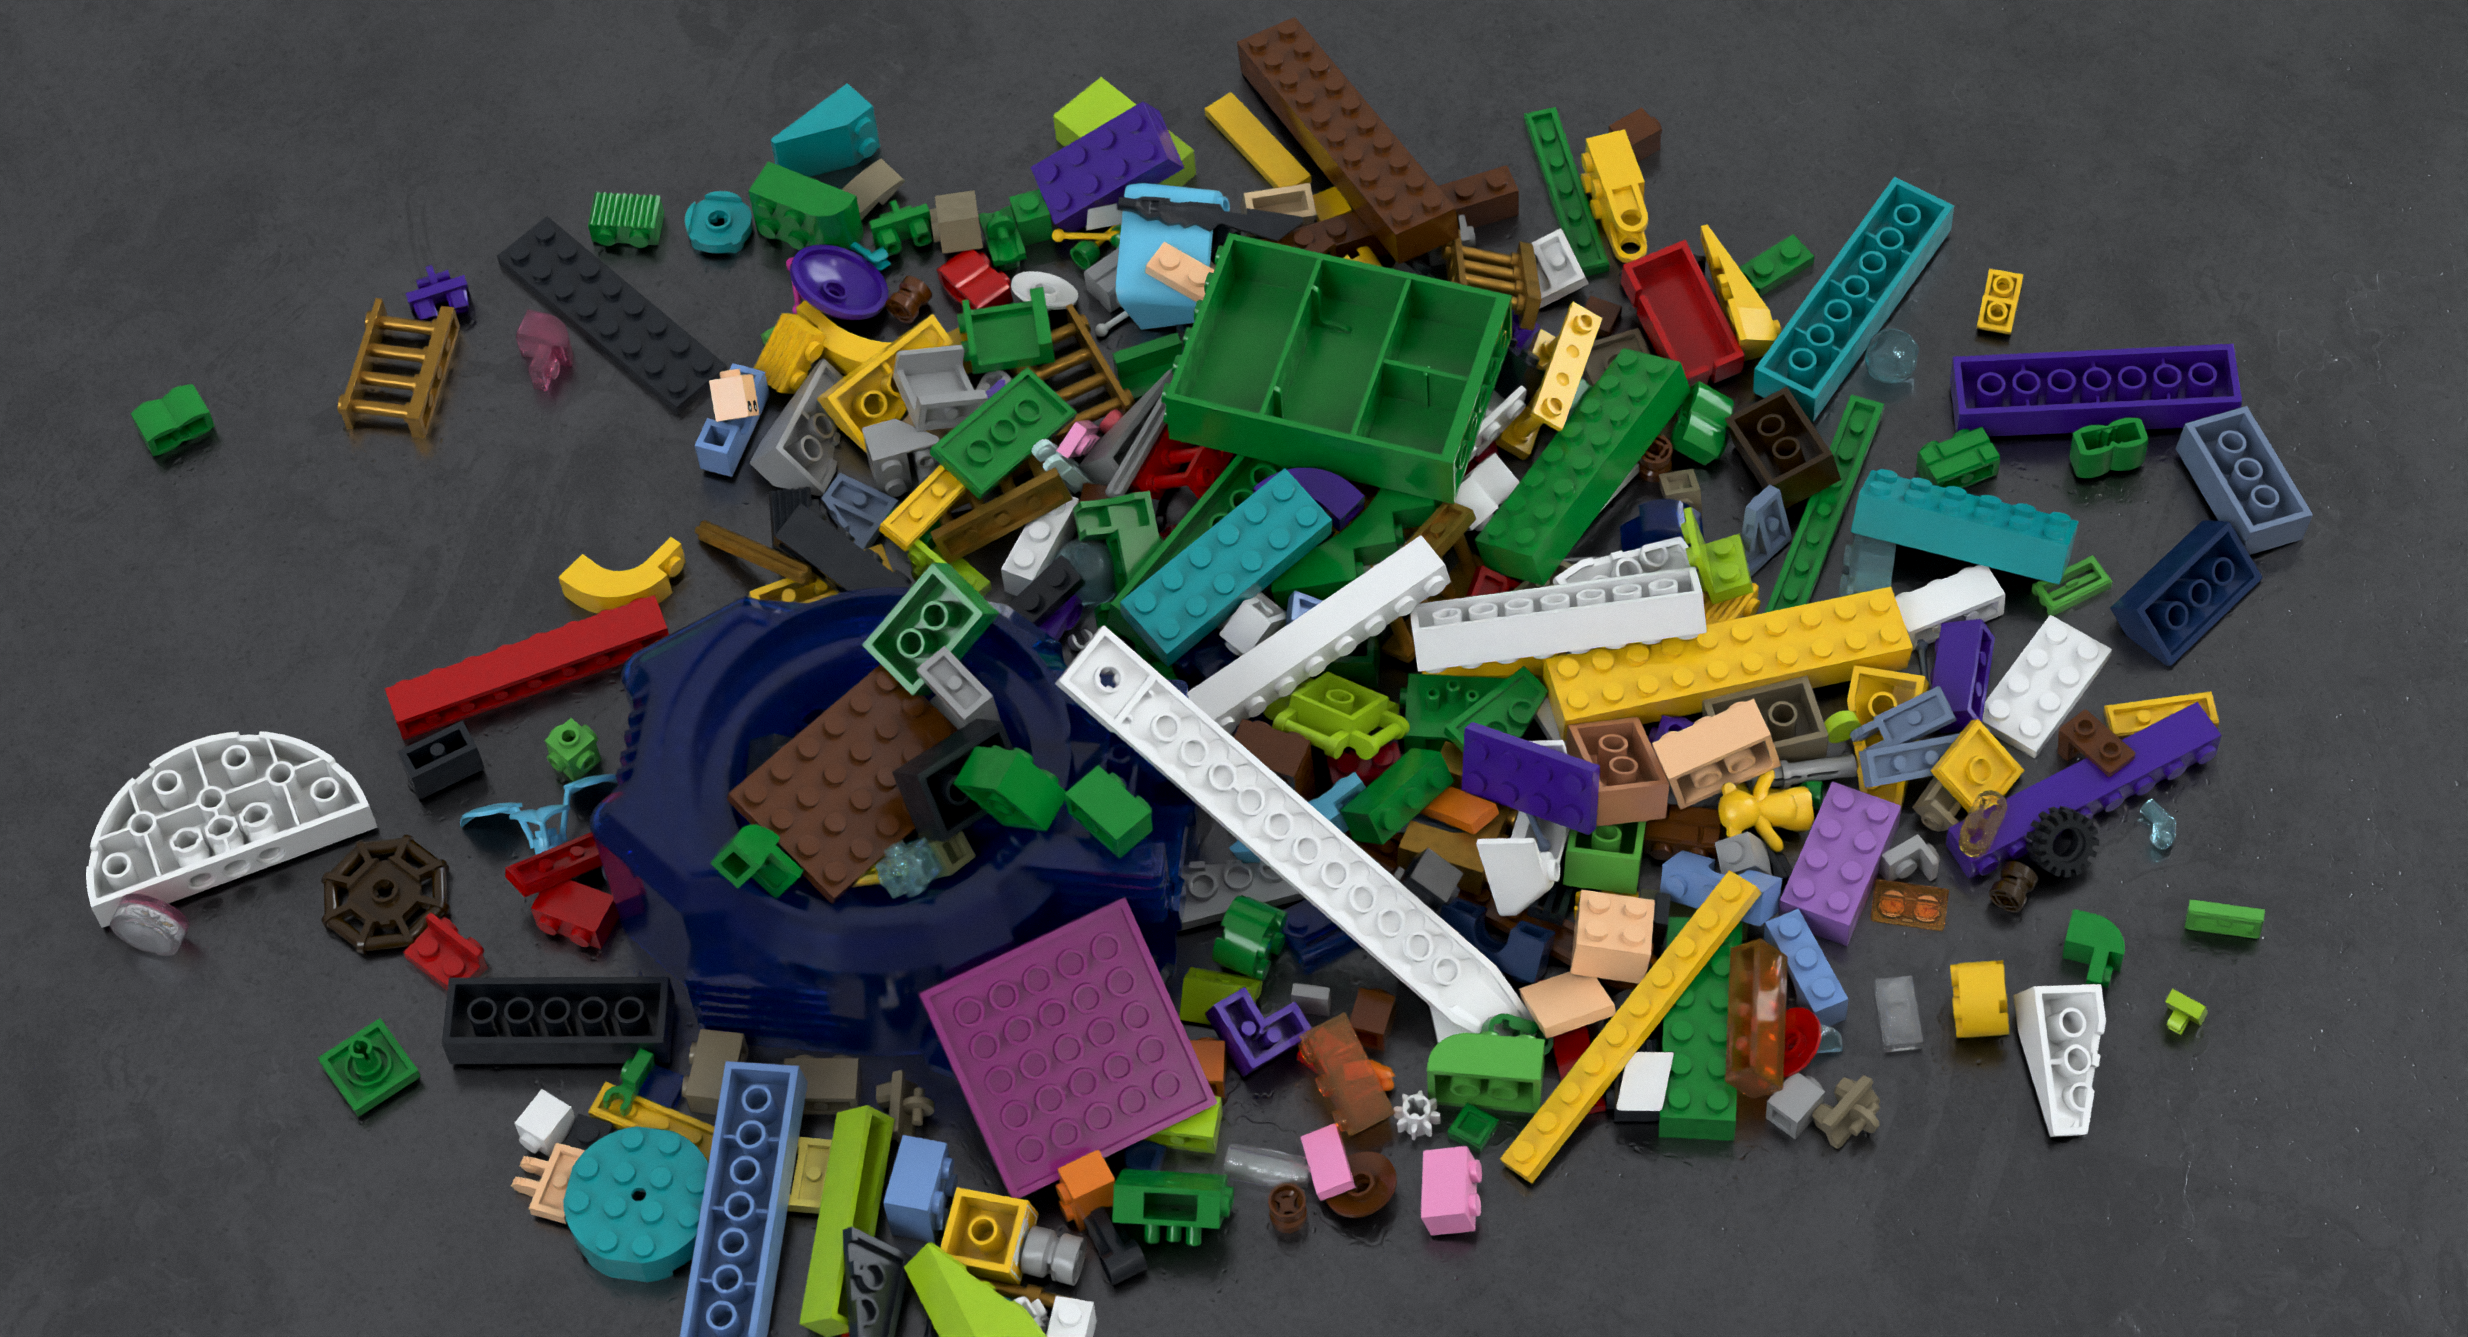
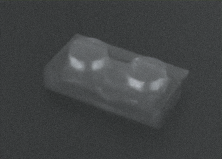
M1912 976L1875 979L1874 988L1885 1052L1923 1049V1036Z

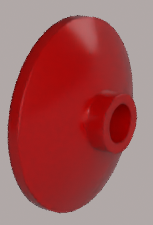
M1802 1007L1790 1008L1778 1014L1767 1025L1760 1038L1758 1059L1763 1070L1771 1076L1785 1078L1795 1075L1804 1069L1815 1056L1821 1042L1822 1029L1817 1016L1810 1010Z

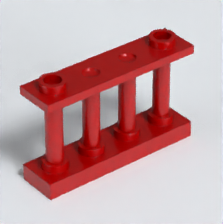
M1166 424L1132 481L1129 490L1132 493L1150 491L1151 499L1160 501L1167 489L1188 486L1196 497L1200 499L1225 470L1233 453L1203 446L1191 448L1193 444L1169 439L1168 424ZM1191 462L1185 472L1177 473L1182 463Z

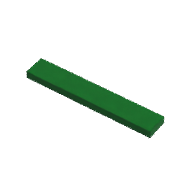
M1556 107L1525 113L1524 124L1559 228L1562 229L1585 277L1608 272L1610 264Z

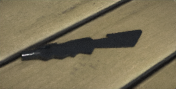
M1119 196L1117 202V210L1136 213L1146 221L1159 220L1167 226L1180 224L1184 229L1197 225L1209 232L1222 225L1275 242L1281 240L1303 223V218L1295 215L1247 208V214L1224 211L1220 204L1191 201L1177 203L1171 202L1170 198L1142 196L1133 199Z

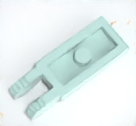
M1042 439L1033 445L1031 452L1040 462L1045 461L1042 466L1047 472L1056 467L1062 480L1074 494L1078 491L1082 492L1083 483L1094 484L1080 468V464L1073 458L1068 459L1057 452L1058 446L1051 441Z

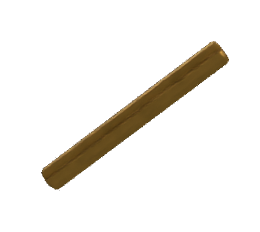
M704 520L701 521L700 526L695 527V534H698L699 540L802 585L809 584L810 579L815 577V572L812 571L811 565L714 523Z

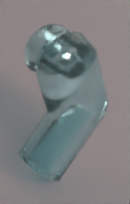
M2150 799L2142 806L2140 812L2153 823L2150 835L2151 841L2158 849L2169 848L2175 841L2176 820L2154 799Z

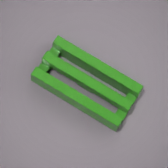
M2092 555L2067 567L2060 584L2090 569H2093L2094 572L2079 579L2076 578L2051 593H2047V590L2059 584L2043 580L2032 584L2031 591L2035 596H2039L2040 604L2043 607H2047L2048 615L2054 616L2110 589L2112 580Z
M2190 899L2185 918V928L2188 930L2258 939L2260 938L2264 922L2265 909Z

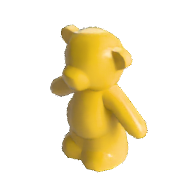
M1774 769L1759 775L1751 794L1738 790L1733 783L1727 782L1721 787L1723 796L1718 804L1719 819L1722 825L1727 828L1726 835L1728 838L1741 834L1743 830L1754 826L1770 849L1775 852H1781L1784 848L1783 841L1774 831L1773 827H1782L1794 832L1808 831L1814 821L1811 792L1808 788L1800 786L1768 794V789L1775 778Z

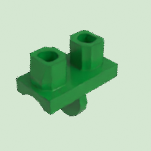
M893 200L889 202L890 212L880 214V218L869 221L875 249L883 247L887 251L888 256L898 254L902 250V240L912 238L914 244L919 247L932 242L931 216L927 203L913 208L909 205L899 209L897 201Z
M1004 207L994 213L978 214L979 223L994 267L999 266L1000 271L1019 267V261L1027 259L1011 207Z

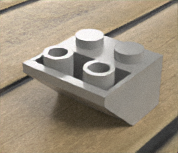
M898 419L862 428L869 466L878 491L891 497H897L905 492L915 490L940 465L929 454L931 447L939 441L938 436L926 431H917L914 426Z

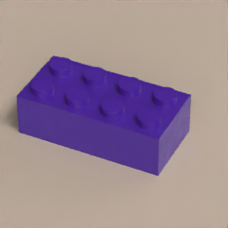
M1142 101L1030 168L1054 224L1068 232H1076L1087 225L1088 209L1117 204L1118 197H1124L1127 185L1137 183L1159 184L1183 170L1184 165L1160 111Z

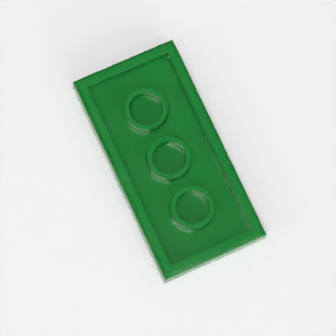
M1026 367L932 446L929 454L980 500L1033 455L1031 452L1033 445L1042 439L1050 441L1076 418L1077 412L1032 370Z

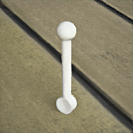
M1124 311L1107 323L1098 324L1095 327L1096 335L1100 337L1106 336L1108 329L1127 318L1129 314Z

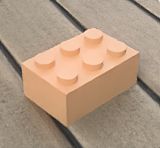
M1754 699L1747 702L1734 703L1722 713L1713 717H1702L1692 726L1678 732H1668L1658 741L1652 743L1680 810L1722 792L1721 787L1727 782H1731L1736 786L1781 766L1771 734Z

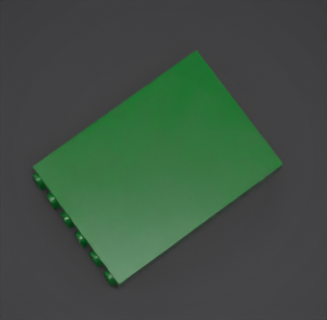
M1229 233L1224 246L1219 245L1217 249L1214 273L1209 272L1206 277L1204 286L1205 296L1203 300H1198L1196 303L1193 327H1187L1185 331L1182 355L1177 354L1174 359L1172 368L1174 376L1171 383L1166 382L1162 391L1161 402L1166 404L1163 421L1165 424H1168L1169 439L1294 468L1322 469L1346 480L1454 504L1512 339V295Z

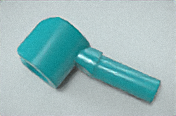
M853 242L850 246L852 250L862 255L879 271L891 265L887 260L888 253L883 247L871 252L857 242Z

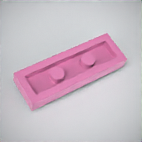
M1090 420L1076 421L1056 451L1068 459L1088 454L1100 440V437L1096 435L1100 427Z

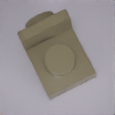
M1688 469L1659 474V485L1666 503L1668 523L1670 525L1685 523L1684 509L1691 507L1696 521L1703 518L1701 490L1694 470Z

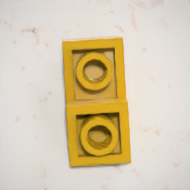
M1989 268L1976 329L2011 335L2023 274Z

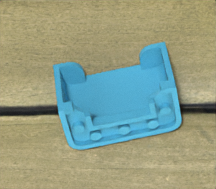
M1137 183L1127 185L1124 197L1133 199L1146 196L1170 198L1171 202L1177 203L1191 201L1220 204L1224 211L1230 212L1227 197L1223 196L1218 190ZM1123 211L1116 274V295L1120 305L1141 330L1195 322L1194 309L1197 302L1146 274L1145 268L1163 242L1170 244L1210 267L1213 230L1209 232L1197 225L1185 229L1180 224L1167 226L1159 220L1146 221L1136 213Z

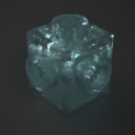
M926 837L907 845L902 840L889 846L883 851L885 857L875 865L880 883L884 888L888 889L893 899L905 893L910 898L923 892L928 888L927 883L943 870Z

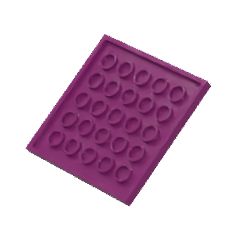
M1121 897L918 993L1007 1192L1012 1198L1019 1199L1059 1180L1058 1168L1099 1149L1101 1155L1105 1158L1218 1104L1125 897Z

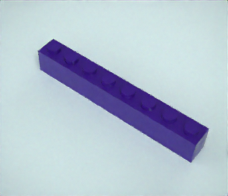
M2196 702L2123 739L2122 741L2135 752V759L2113 776L2108 777L2088 758H2085L1949 827L1945 845L1968 879L1978 874L1982 876L1994 871L1999 866V863L2009 858L2018 859L2028 852L2026 844L2033 841L2026 838L2027 831L2034 833L2036 828L2030 826L2033 820L2040 823L2041 818L2038 814L2042 811L2050 815L2048 808L2056 807L2060 809V806H2065L2091 820L2093 815L2103 810L2109 812L2118 808L2125 799L2134 794H2137V796L2146 794L2156 783L2166 778L2172 780L2179 777L2187 767L2197 762L2204 764L2210 761L2217 754L2222 735L2200 704ZM2062 831L2058 833L2055 839L2061 835Z

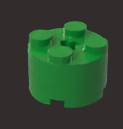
M1243 895L1235 897L1221 923L1225 927L1222 938L1216 937L1212 953L1213 962L1251 978L1264 981L1270 968L1271 962L1269 959L1271 955H1279L1283 948L1286 935L1282 934L1281 931L1286 924L1288 913Z

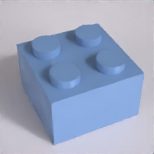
M907 1135L902 1136L883 1202L891 1235L935 1243L938 1231L945 1230L948 1220V1208H945L948 1196L954 1197L958 1183V1175L953 1173L954 1158H950L947 1143Z

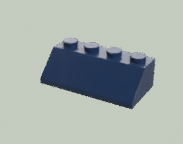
M2202 520L2114 603L2110 609L2125 634L2164 665L2171 666L2263 577L2230 521Z

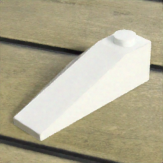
M1680 536L1646 544L1642 548L1622 552L1621 550L1613 552L1609 556L1583 559L1553 579V584L1562 585L1691 567L1686 554V548L1689 546Z
M2101 984L2034 986L2013 995L2019 1037L2050 1137L2087 1135L2094 1098V1090L2092 1088L2095 1068L2099 1067L2100 1055L2097 1054L2100 1035L2104 1034L2106 1024Z

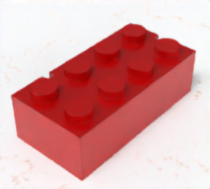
M1686 240L1623 265L1621 284L1633 308L1637 307V316L1658 357L1681 362L1689 387L1698 381L1708 385L1709 378H1711L1713 383H1716L1742 372L1745 355Z

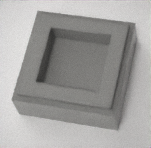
M1293 983L1291 999L1292 1002L1296 1001L1302 1013L1329 1017L1331 1009L1329 987Z

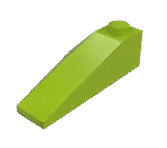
M932 1242L927 1243L904 1266L939 1337H1047L1022 1305L1015 1300L1009 1301L995 1291V1286L987 1281L982 1282L967 1272L965 1265Z

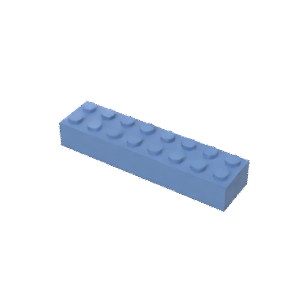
M725 1062L680 1337H767L808 1083L799 1066Z

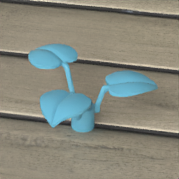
M619 774L585 777L563 786L565 790L563 805H548L537 810L528 809L520 811L519 807H523L522 803H496L465 813L460 819V827L462 828L475 817L496 813L511 814L509 815L510 820L517 819L529 840L530 849L534 848L535 855L568 841L566 831L569 810L571 809L570 799L574 793L587 786L601 782H613L627 787V781L625 776ZM562 812L559 834H557L556 827L547 829L546 821L553 815ZM527 822H531L540 826V830L535 831L536 838L534 837Z

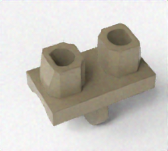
M903 1070L893 1071L892 1081L876 1086L877 1103L883 1109L889 1108L888 1116L895 1119L891 1141L896 1140L900 1144L903 1135L915 1137V1127L921 1126L923 1124V1117L932 1115L935 1110L934 1101L925 1097V1089L907 1080Z
M1862 1075L1858 1081L1843 1077L1836 1085L1834 1091L1836 1100L1839 1103L1835 1107L1823 1103L1813 1111L1812 1117L1815 1125L1826 1133L1831 1146L1840 1149L1852 1134L1857 1136L1862 1129L1866 1132L1874 1133L1880 1126L1875 1116L1880 1110L1878 1105L1880 1100L1872 1089L1873 1080Z

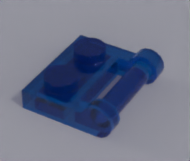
M1307 899L1283 910L1288 913V918L1281 933L1286 935V942L1304 969L1314 965L1316 959L1354 941L1341 930L1308 947L1305 943L1338 926Z

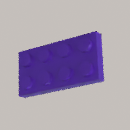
M1471 722L1465 727L1462 791L1587 835L1596 829L1600 765L1475 722Z

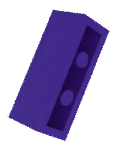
M1982 619L1941 623L1940 636L1935 641V667L1930 672L1931 689L1937 686L1941 687L1957 721L1938 729L1940 733L1963 731L1971 720L1979 719L1981 722L1983 720L1995 637Z

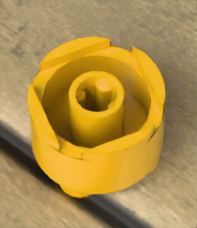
M1993 960L1950 965L1957 1038L2009 1035L2004 961Z

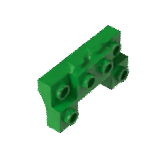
M1150 491L1135 492L1108 499L1080 501L1073 508L1080 542L1106 539L1118 595L1164 542L1162 536L1158 533ZM1111 602L1100 603L1093 609L1097 629L1104 625L1120 640H1130L1107 624Z

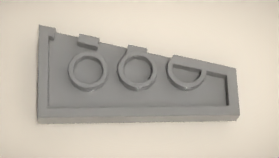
M1227 860V864L1205 865V861L1190 862V865L1172 866L1171 862L1158 863L1177 931L1223 920L1235 897L1241 895L1273 907L1306 899L1262 860L1260 863H1242V860Z

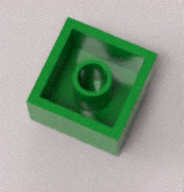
M993 745L992 748L975 746L953 783L1002 825L1040 831L1048 830L1066 799L1065 793L1067 792L1058 785L1059 779L1047 770L1039 769L1033 764L1034 758L1026 751L1019 748L1005 750L996 745Z

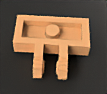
M556 1143L549 1161L528 1156L523 1157L519 1166L531 1174L542 1176L540 1182L515 1176L511 1184L515 1191L533 1197L529 1206L531 1215L564 1224L567 1223L563 1201L572 1167L585 1150Z

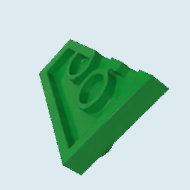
M1523 666L1446 725L1444 734L1462 752L1464 750L1465 727L1471 722L1522 738L1547 698L1549 690Z

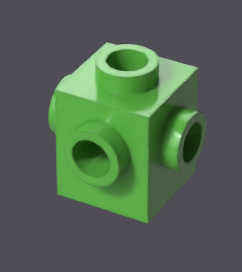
M572 718L563 725L555 727L550 732L548 738L544 740L549 753L547 760L556 771L565 773L573 782L579 780L601 761L596 744L598 741L597 735L589 726L584 724L581 727Z

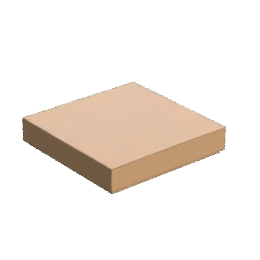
M1569 971L1519 989L1521 1000L1546 1039L1612 1017L1616 1013L1614 1003L1596 977L1570 974Z

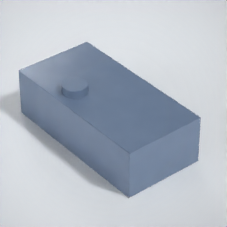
M2248 406L2185 423L2176 450L2218 521H2230L2249 555L2303 539L2313 514Z

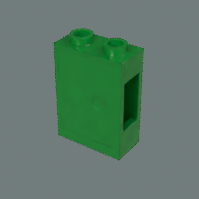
M1408 674V686L1401 687L1400 709H1406L1405 719L1410 726L1409 733L1403 738L1398 739L1404 740V754L1411 748L1441 752L1445 741L1453 743L1444 734L1445 726L1507 678Z
M1122 1169L1114 1184L1112 1222L1145 1224L1144 1241L1150 1244L1160 1241V1225L1167 1226L1166 1239L1169 1242L1181 1241L1182 1227H1186V1243L1189 1246H1199L1201 1244L1202 1228L1219 1229L1224 1217L1229 1218L1230 1209H1233L1234 1187L1227 1186L1228 1175Z

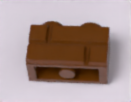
M1667 803L1666 818L1649 820L1646 823L1644 854H1651L1657 860H1669L1683 850L1715 859V862H1717L1718 856L1715 842L1720 841L1722 827L1718 810L1693 806L1680 810L1678 805Z

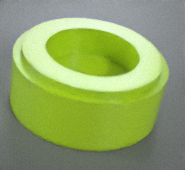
M1848 710L1837 712L1824 722L1830 743H1840L1850 739V733L1854 729L1861 727L1856 714Z

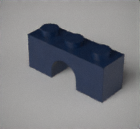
M1458 897L1449 906L1445 904L1442 906L1439 917L1495 964L1501 972L1510 974L1513 980L1521 983H1535L1546 973L1556 932L1522 920L1510 931L1508 942H1500L1493 939L1485 928V917L1488 908Z

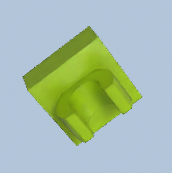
M2174 989L2171 990L2165 1001L2167 1008L2174 1011L2166 1025L2168 1029L2179 1035L2183 1034L2189 1020L2201 1026L2208 1014L2206 1006Z

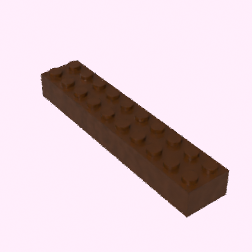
M1296 17L1237 42L1240 69L1243 75L1398 264L1459 238L1456 207Z

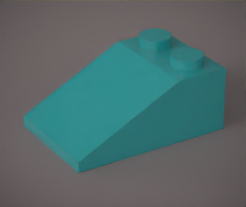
M848 83L770 139L775 164L807 177L854 166L864 158L872 156L880 147L873 105Z

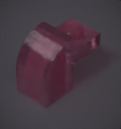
M528 309L516 334V340L521 356L533 358L528 370L534 389L547 391L552 379L555 380L558 377L560 365L572 367L574 353L568 331L561 320L553 315Z

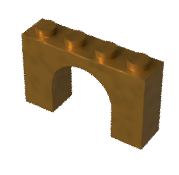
M1445 741L1441 754L1454 779L1450 786L1462 790L1463 752L1455 744ZM1493 802L1497 805L1499 815L1475 835L1469 832H1448L1410 820L1398 847L1397 867L1400 866L1406 870L1414 856L1429 848L1464 873L1457 884L1461 890L1480 895L1488 879L1476 845L1477 840L1509 838V835H1506L1508 828L1514 829L1519 810Z

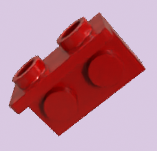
M431 912L425 917L428 927L414 940L415 943L409 945L403 951L405 958L447 991L449 978H479L488 969L483 956L485 953L484 948L474 938L468 937L465 939L461 936L457 927L449 919L443 917L440 920Z

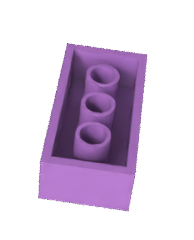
M1832 781L1780 898L1778 917L1799 909L1812 934L1848 946L1879 874L1881 855L1889 851L1899 828L1901 805Z

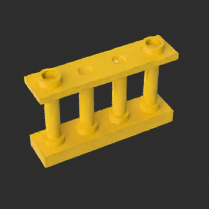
M1572 302L1558 336L1554 337L1542 329L1534 334L1529 351L1540 358L1538 364L1546 372L1539 389L1528 406L1496 438L1497 446L1525 460L1531 454L1540 426L1543 423L1559 432L1563 429L1602 321L1601 317Z

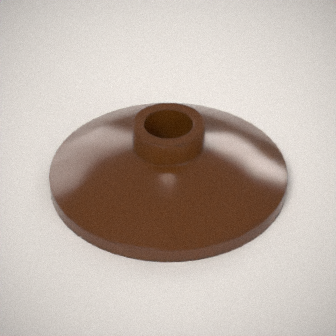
M1364 1151L1347 1156L1356 1188L1326 1199L1329 1207L1335 1213L1344 1217L1358 1218L1378 1211L1390 1200L1396 1189L1397 1173L1391 1161L1382 1154Z

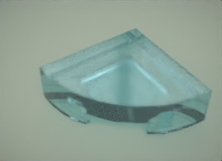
M1821 1025V1042L1816 1053L1843 1051L1840 1032L1832 1027Z

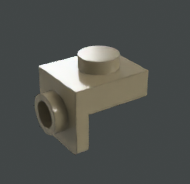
M1934 776L1912 808L1921 816V821L1925 826L1939 832L1948 830L1949 827L1959 823L1955 815L1961 808V804Z

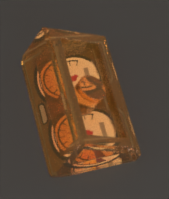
M1878 879L1875 881L1870 918L1875 922L1941 931L1945 926L1949 890Z

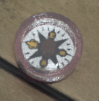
M126 894L120 900L110 922V927L120 939L137 949L155 955L172 956L178 953L190 923L179 910L164 901L143 894Z

